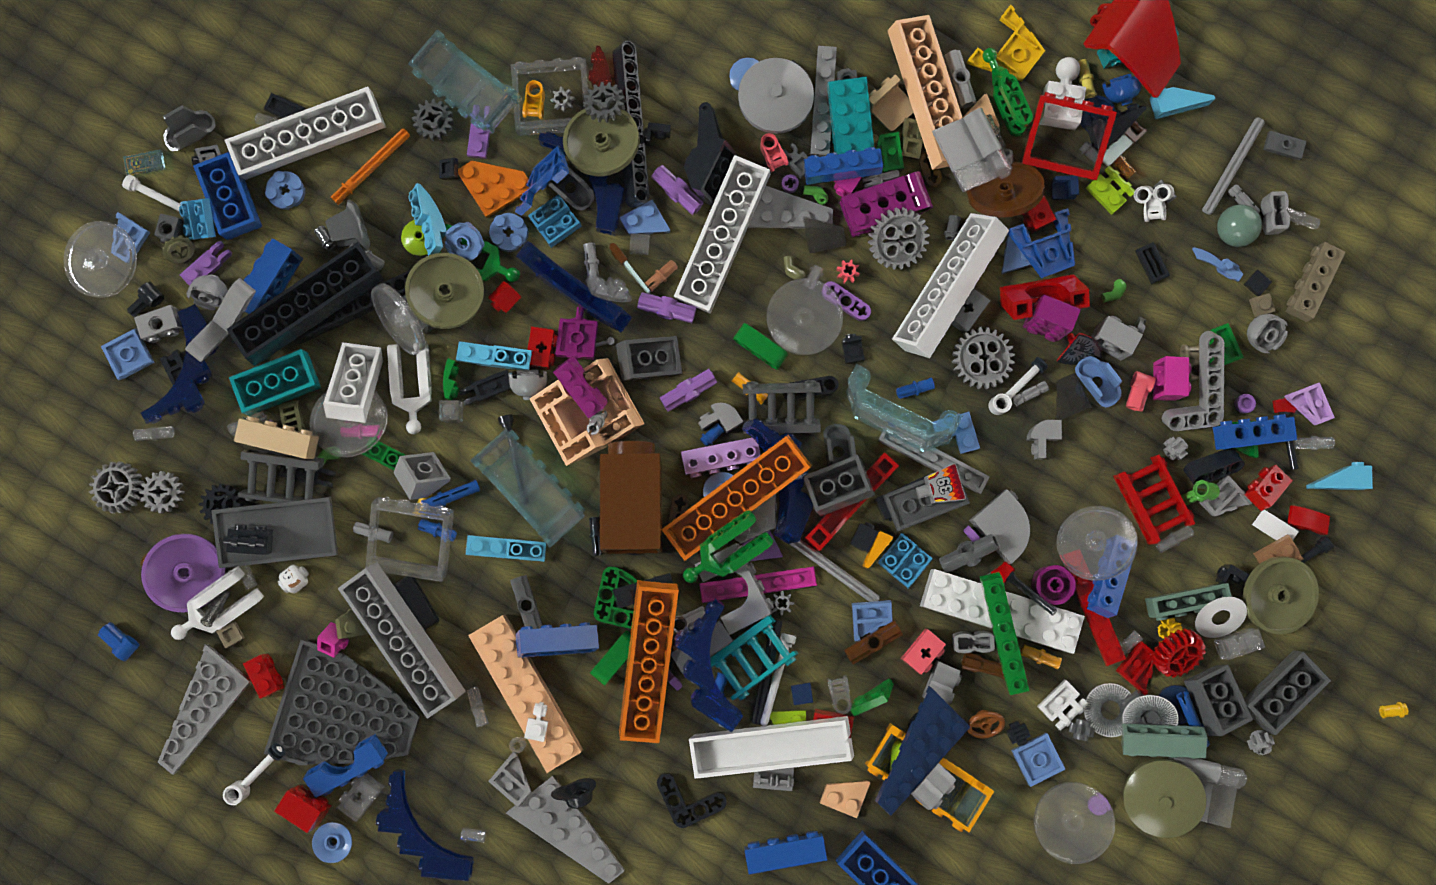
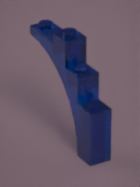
M552 132L540 133L538 140L541 146L555 149L559 146L564 150L563 137H559ZM585 174L596 196V231L616 236L625 190L616 183L608 185L610 175L592 176Z
M527 241L516 257L536 273V276L545 284L562 293L572 303L585 309L598 321L622 333L632 319L624 309L573 277L531 242Z
M196 304L177 312L184 329L186 347L207 326ZM217 346L210 355L216 353V350L219 349V347ZM186 351L183 367L175 384L155 405L141 412L146 424L157 423L167 414L173 415L178 413L182 407H184L187 413H195L203 408L202 406L205 405V402L195 384H204L212 377L205 360L200 362Z
M758 419L745 422L742 428L757 442L764 452L787 435L791 437L799 449L802 444L792 434L785 433L779 436L778 432L769 429ZM805 471L779 491V515L774 535L787 544L800 541L813 508L809 495L801 492L805 482L803 476L808 475V471Z
M715 598L713 602L710 601L705 607L703 617L695 621L693 631L685 627L684 630H680L677 633L675 645L679 650L692 658L687 660L683 666L684 677L700 687L691 695L692 706L730 732H733L743 715L720 691L711 668V638L717 619L724 609L723 603Z
M397 769L393 771V774L389 776L388 785L391 786V791L386 799V806H389V808L381 810L376 817L378 832L401 834L397 842V848H400L399 854L423 856L419 861L421 877L469 881L472 877L474 857L448 850L425 833L413 816L407 801L405 770Z

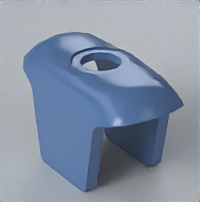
M1092 356L1085 357L1078 362L1075 372L1096 401L1105 408L1114 405L1121 397L1119 385L1122 383V380L1110 364L1101 362ZM1094 377L1102 379L1101 387L1098 388L1092 381Z

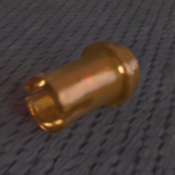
M1121 154L1113 162L1115 164L1114 167H1117L1128 179L1137 170L1126 160L1127 157H1123Z

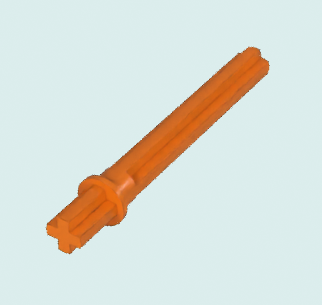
M402 128L345 183H341L342 186L331 196V199L339 205L349 194L353 195L352 192L410 137L409 133Z

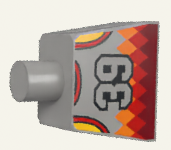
M956 463L924 477L926 485L916 487L918 498L921 499L929 496L932 504L966 499Z

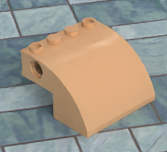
M608 358L597 359L583 368L585 370L583 375L586 382L592 388L597 386L608 401L602 411L604 413L606 410L607 417L604 426L599 429L597 434L592 435V430L588 433L587 425L589 424V419L559 380L530 398L566 466L606 448L609 443L622 439L644 425L640 414Z

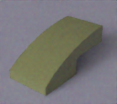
M905 118L901 138L902 156L920 159L923 140H921L916 119Z

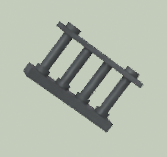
M807 380L805 383L758 384V382L751 381L743 384V394H749V418L743 420V433L821 432L820 420L814 417V392H821L820 383L814 380ZM768 393V418L766 420L757 419L756 394ZM776 393H787V418L785 419L776 418ZM795 393H807V413L805 419L795 418Z
M247 448L241 452V460H247V463H249L248 489L239 492L238 497L245 498L246 501L263 500L271 502L314 499V475L318 469L324 466V458L304 459L274 451ZM260 462L267 463L266 465L268 466L267 492L256 490L257 464ZM279 465H284L287 468L286 494L275 493L276 467ZM298 467L305 468V471H307L305 497L294 496L295 471Z

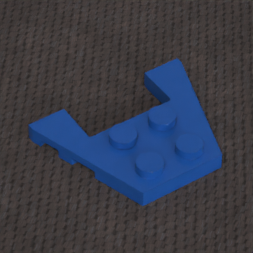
M557 146L533 168L526 184L529 188L520 198L523 202L515 209V212L520 216L532 207L534 194L540 189L544 190L551 179L559 183L569 174L562 148Z
M1068 208L1053 213L1056 217L1054 225L1058 233L1031 242L1024 224L1008 229L1009 232L1007 234L1041 278L1075 266L1073 242H1070L1069 235L1071 224H1068L1067 216L1070 215Z

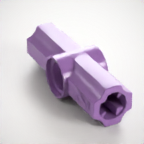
M663 165L654 171L651 178L665 190V193L674 202L681 204L691 215L699 211L703 202L690 191L689 186L681 178H676Z
M641 292L637 306L638 309L655 313L661 318L677 319L691 324L697 309L694 306L679 303L676 299L670 297H658Z
M707 369L692 379L684 380L676 386L677 388L662 395L660 400L667 412L685 402L688 403L700 396V393L717 384V381L712 372Z

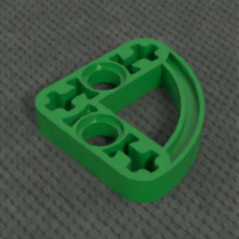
M607 567L602 574L594 617L599 622L631 629L632 626L628 625L630 621V613L633 614V611L614 607V595L611 599L605 600L602 597V591L606 588L611 591L614 589L611 586H603L604 581L608 583L609 577L606 576V573H609L611 570H614V574H617V577L613 578L611 584H615V588H618L620 578L629 584L637 582V579L622 569ZM599 601L611 603L610 607L606 605L605 612H608V616H604L603 619L597 614L598 610H602L603 605H599ZM619 612L626 613V622L619 623L616 620V615Z

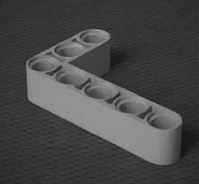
M238 278L229 288L212 321L187 345L185 350L200 362L204 361L229 335L227 328L241 319L256 290L241 278Z
M1212 331L1202 333L1199 339V406L1169 409L1162 415V422L1173 431L1215 427L1223 421L1224 340ZM1214 338V342L1209 345L1210 340ZM1214 357L1213 362L1209 364L1210 359ZM1214 376V379L1209 382V379ZM1176 417V420L1171 423V420Z

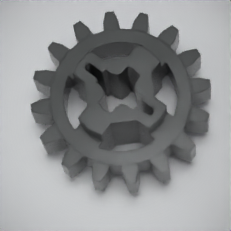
M601 82L599 87L594 84V90L588 89L589 95H584L585 102L583 104L587 115H590L592 120L597 118L599 123L602 119H605L606 123L609 122V118L616 120L615 115L621 116L620 110H625L624 103L626 101L622 90H619L617 85L612 87L611 82H608L607 86H604V83Z
M432 99L430 104L425 100L424 106L419 104L420 110H414L417 116L412 117V120L416 122L413 124V127L418 129L417 133L419 136L423 134L425 140L430 137L431 141H434L435 137L442 140L441 135L447 137L446 131H452L453 129L450 124H454V120L451 118L453 113L449 111L448 105L444 106L442 101H439L437 104L435 99Z

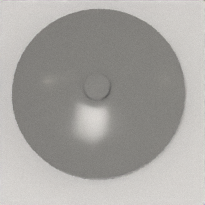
M769 58L754 64L744 74L738 91V101L743 116L755 128L767 133H785L800 126L808 117L814 100L813 85L808 74L796 63L782 58Z

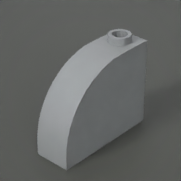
M1006 489L969 521L983 537L993 534L1000 548L996 552L1005 562L1012 564L1023 553L1028 544L1030 524L1024 508L1017 501V495L1013 491Z

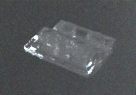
M589 275L586 279L591 294L598 298L614 302H630L632 300L629 289L625 286L626 283L619 278L613 279L609 277L605 281L599 276L593 277Z

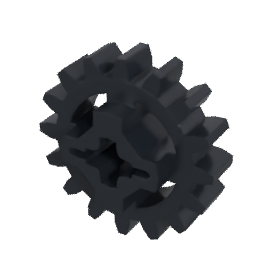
M219 484V487L212 485V490L205 489L207 495H201L200 497L204 501L199 503V506H203V509L199 512L206 514L203 519H210V524H213L211 510L244 506V504L239 503L242 497L236 496L239 491L236 489L232 490L233 486L230 485L225 487V484ZM225 492L226 494L220 496L217 493Z

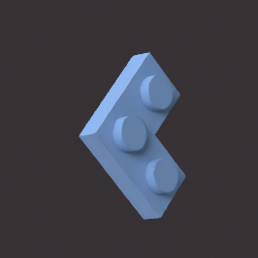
M969 412L932 422L936 440L955 436L960 454L980 449Z

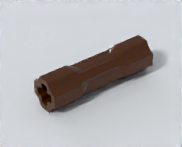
M971 653L964 654L961 669L983 672L1004 680L1001 663L986 660L979 655Z

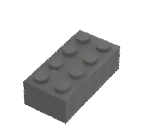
M1292 651L1244 698V701L1253 720L1265 732L1277 735L1331 680L1304 652Z

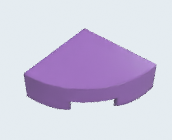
M669 670L667 681L678 691L683 687L682 683Z

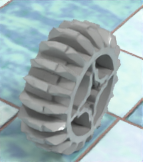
M120 461L117 464L116 462H110L109 465H102L103 470H96L97 476H91L95 480L94 483L89 484L93 487V490H90L89 493L95 494L91 500L97 501L96 506L102 507L103 511H109L114 514L116 512L123 513L124 509L127 511L131 510V505H138L136 499L140 500L142 498L139 495V491L144 490L140 488L141 483L144 482L139 481L142 475L136 474L137 469L131 468V464L126 463L124 465ZM119 472L127 477L128 482L123 481ZM118 485H123V486H119L118 489H116V490H111V489H114V488H115L116 486H118ZM105 493H110L114 503L107 498Z

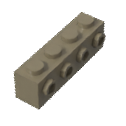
M1327 242L1316 245L1310 253L1312 257L1302 270L1304 274L1295 284L1294 289L1296 291L1287 301L1286 313L1305 322L1315 318L1345 251Z

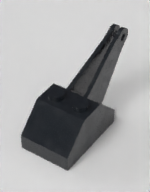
M704 102L699 106L697 147L693 148L690 155L686 158L684 168L691 188L707 205L713 206L734 155L738 156V154L723 139L714 108L710 103Z

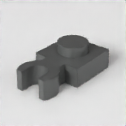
M792 143L790 147L793 153H788L785 149L783 151L787 159H791L789 162L790 168L801 179L805 176L804 159H807L808 156L804 151L798 154L796 145Z

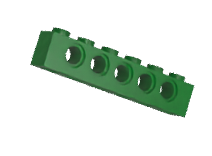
M999 572L980 576L1006 688L1009 695L1028 692V682L1002 576Z

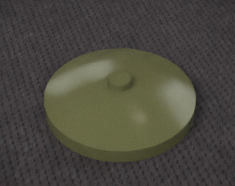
M585 109L578 112L569 121L563 135V147L570 163L577 170L592 176H607L624 169L634 159L640 142L637 125L630 114L625 110H620L622 115L616 114V120L609 118V122L606 123L605 119H602L599 123L597 118L592 120L591 116L587 115Z
M436 253L426 256L413 266L407 276L405 293L409 308L420 321L435 328L450 329L464 325L477 314L482 305L484 286L480 273L467 259L452 253Z
M1286 556L1269 558L1255 567L1249 575L1243 591V602L1247 607L1249 619L1260 629L1273 634L1291 633L1305 625L1313 615L1319 597L1318 583L1312 570L1303 562Z
M1152 759L1138 765L1126 779L1123 789L1125 809L1132 822L1142 831L1156 837H1178L1191 831L1201 821L1206 809V794L1201 780L1187 765L1173 759Z

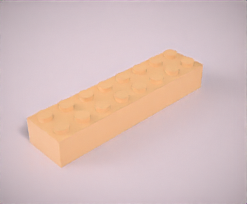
M925 15L896 20L889 28L888 34L931 168L935 170L949 167L932 131L963 117L930 16Z
M502 615L468 635L524 734L528 718L536 719V715H533L535 703L544 702V705H548L546 716L541 717V720L549 721L545 741L528 739L546 773L583 751L582 746L531 657L518 658L516 631L508 617Z

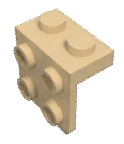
M896 74L891 79L889 77L886 78L878 91L873 90L869 94L870 112L889 132L896 130L904 122L905 118H909L914 113L909 97L898 87L900 79Z

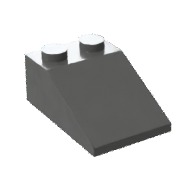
M677 336L624 340L616 344L621 382L682 374Z

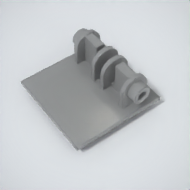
M794 767L754 772L753 788L792 791Z

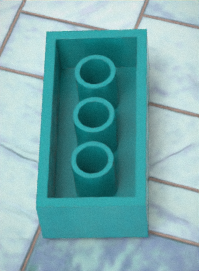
M867 77L829 81L827 83L834 153L844 154L849 150H856L858 152L874 147Z
M302 349L229 377L241 412L249 416L321 388L309 353Z

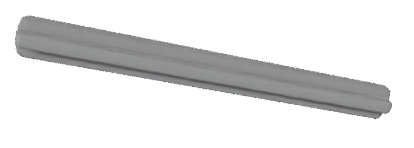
M1259 117L1254 119L1202 209L1204 213L1211 215L1265 124L1263 119Z
M788 530L782 536L784 541L869 602L879 601V595Z

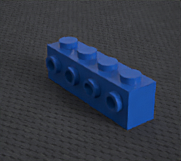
M874 147L858 152L856 150H849L844 154L829 153L823 157L813 155L804 159L806 185L882 174L883 170L881 149H875Z
M1118 535L1105 541L1103 546L1104 553L1098 562L1099 570L1093 579L1094 587L1087 599L1089 602L1088 610L1106 618L1117 615L1138 544Z
M580 623L579 626L571 627V624H562L556 628H552V625H544L540 629H533L532 626L522 627L516 633L517 656L520 658L595 652L599 649L597 625Z
M810 831L806 833V836L800 837L798 834L788 835L787 839L783 840L771 838L767 840V843L761 844L759 841L748 843V846H744L749 874L827 861L823 835L818 833V831Z

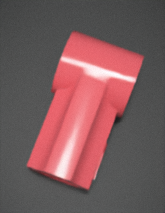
M1136 371L1130 382V387L1132 388L1125 407L1142 412L1148 394L1154 387L1156 378Z

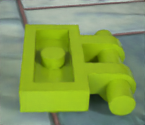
M1108 166L1104 171L1109 177L1105 179L1100 174L1097 181L1093 180L1086 189L1112 215L1127 201L1122 194L1126 192L1131 197L1135 190L1131 187L1132 184L1129 181L1126 182L1119 175L1120 172L1117 169L1114 170L1111 166ZM1113 180L1121 187L1118 191L1110 184Z

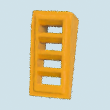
M881 531L878 532L862 565L864 568L871 567L893 540V536Z

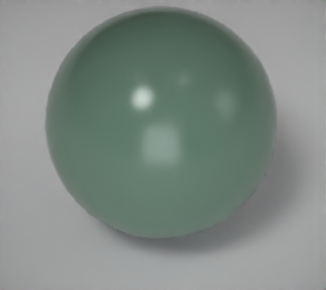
M1242 204L1227 208L1220 215L1217 222V231L1220 238L1226 244L1233 247H1244L1251 244L1258 238L1262 229V220L1259 213L1254 208Z

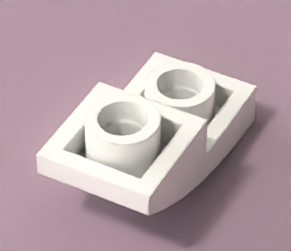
M1262 510L1252 524L1275 540L1287 534L1293 540L1299 532L1266 510Z

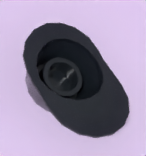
M591 778L578 779L568 785L554 789L551 792V797L556 800L565 801L567 806L572 809L583 807L592 801L596 781Z

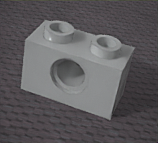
M172 305L134 317L140 338L149 343L158 342L165 336H176L179 334V331L185 330L178 308ZM162 321L163 325L158 329L157 326Z

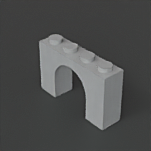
M736 543L714 554V556L721 563L729 555L743 547V545L740 546L739 543ZM746 563L734 571L745 579L748 586V597L740 608L721 617L729 635L773 613V603L770 598L766 599L763 593L765 591L764 585L761 580L757 581L754 575L756 570L752 563ZM706 570L699 574L703 582L718 576Z

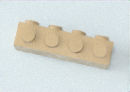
M247 416V419H239L234 442L304 459H314L319 436L312 435L313 431L301 429L300 432L294 431L295 427L283 425V427H278L276 422L265 420V423H261L259 418Z

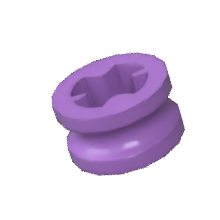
M791 174L786 175L782 180V189L786 193H794L799 185L798 178ZM788 180H792V183L795 182L792 188H788L789 185H785Z

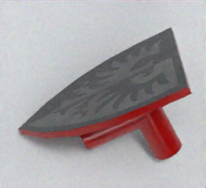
M1073 333L1067 335L1070 344L1056 361L1068 365H1077L1085 357L1102 358V352L1098 342L1092 337L1082 333H1078L1075 337Z

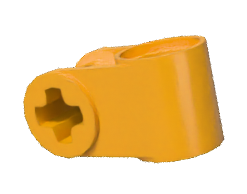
M532 80L526 85L523 118L530 116L543 119L545 91L539 81ZM533 89H540V92L538 94H531V91Z

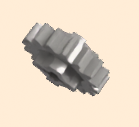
M160 471L159 475L158 473H152V478H145L146 484L141 483L144 490L139 491V493L144 494V497L140 500L147 502L144 507L151 508L152 512L164 513L165 510L172 512V507H179L176 502L183 501L180 497V494L185 493V491L180 490L183 484L177 483L180 478L173 477V473L168 472L166 474L163 471ZM163 490H164V491H168L167 493H164V494H157V493H156V492H160V491H163Z

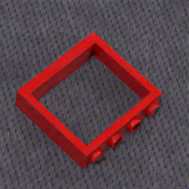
M1045 92L1044 95L1040 94L1022 157V164L1097 181L1117 112L1113 111L1112 106L1104 104L1100 108L1095 107L1094 102L1083 100L1082 103H1077L1075 98L1068 96L1059 99L1056 98L1054 93ZM1045 102L1109 116L1093 170L1030 156Z

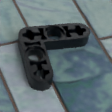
M662 773L657 779L658 789L674 824L679 828H686L723 810L726 806V796L721 792H714L686 805L678 785L670 773ZM663 777L671 780L669 782L670 789H673V787L676 789L670 791L667 795L664 793L668 791L666 785H661ZM671 795H677L680 802L678 805L673 806L669 803L668 798ZM716 796L719 799H723L721 806L718 807L717 804L711 806L713 810L709 811L708 804L705 801L709 800V804L713 803ZM699 804L706 808V812L703 815H697L694 811L695 807ZM691 808L695 819L691 820V816H689L685 820L686 823L678 822L679 814L682 813L685 816L689 814L688 809Z

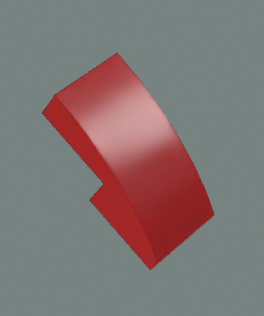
M1291 505L1287 524L1300 530L1308 529L1320 535H1328L1330 516L1311 509Z

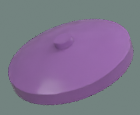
M176 534L156 543L147 553L141 571L142 584L149 598L158 606L174 612H188V601L225 575V568H219L216 547L205 538L193 534Z

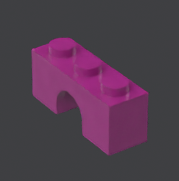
M572 356L559 365L553 373L589 419L602 410L608 401L597 386L592 388L586 382L583 375L585 370L576 358Z

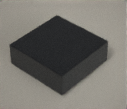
M457 158L439 160V179L446 180L458 177Z
M1256 270L1243 285L1258 297L1272 281L1259 270Z

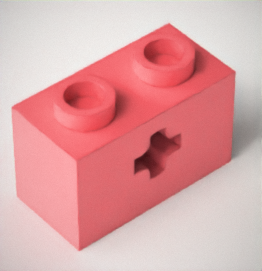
M924 629L901 659L918 674L922 675L923 672L926 674L933 666L931 662L944 653V646L946 644L931 631ZM922 649H928L927 653L929 655L927 657L922 656Z

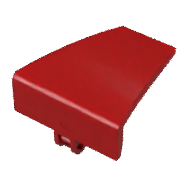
M1113 0L1112 3L1101 4L1097 9L1098 12L1090 18V24L1094 29L1083 45L1085 48L1110 50L1135 75L1152 97L1158 98L1181 64L1177 32L1169 0Z

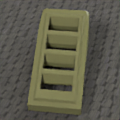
M298 400L278 405L282 427L297 421V424L293 425L295 429L298 428L299 432L301 429H305ZM294 407L295 409L290 412H285V409ZM296 415L295 418L287 420V416Z

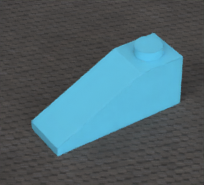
M1165 87L1158 98L1151 96L1149 100L1155 119L1208 106L1215 100V96L1175 87L1166 89Z
M1352 462V466L1343 467L1306 485V489H1373L1372 466H1364V462Z

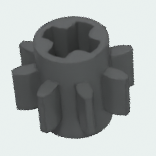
M1076 718V722L1070 724L1069 732L1074 733V739L1088 741L1089 736L1094 737L1095 728L1090 727V721Z

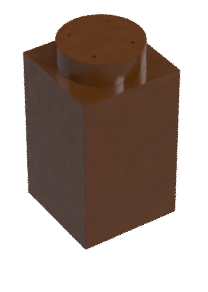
M619 441L609 443L608 454H600V550L604 554L662 553V461L660 453H655V444L651 442Z

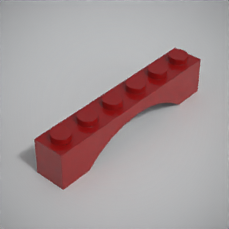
M883 453L866 471L873 492L899 466L886 453ZM867 499L826 514L804 539L817 551H820Z

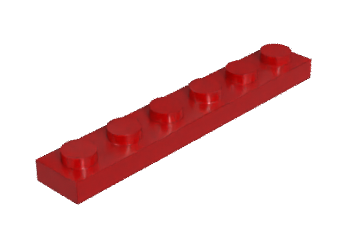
M1079 549L1061 556L1064 567L1075 579V593L1105 665L1109 666L1125 660L1126 657L1110 619L1087 609L1089 603L1087 599L1093 590L1094 584L1081 550Z

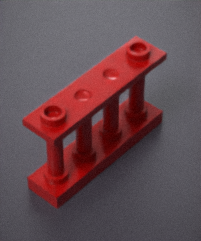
M1160 454L1150 457L1153 464L1130 475L1124 471L1113 476L1148 545L1160 542V533L1182 522L1185 526L1195 524L1193 520L1194 514L1184 503L1166 468L1167 462ZM1157 470L1162 481L1140 492L1135 491L1132 485L1133 481ZM1166 488L1171 498L1149 509L1144 508L1141 503L1143 498ZM1175 505L1179 516L1157 527L1153 526L1150 520L1151 516Z

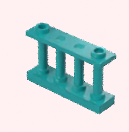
M772 615L762 619L706 661L710 668H720L736 691V694L731 697L732 700H743L749 695L748 691L784 664L789 666L797 660L795 656L799 653L797 651L789 653L774 632L772 624L776 621ZM761 632L767 634L783 657L775 665L757 641L758 638L756 636ZM745 644L752 646L768 669L759 677L742 654L741 647ZM730 655L736 657L752 680L744 688L726 664L727 661L725 659Z

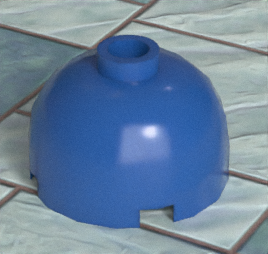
M1131 73L1111 79V83L1108 85L1105 82L1102 84L1105 96L1114 103L1121 102V105L1132 103V99L1138 96L1142 88L1140 81L1135 76L1132 77Z

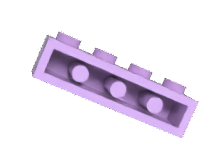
M757 437L682 451L681 454L686 476L690 475V478L702 476L701 473L709 471L710 475L719 473L720 469L728 468V471L739 469V465H748L758 458L760 450Z

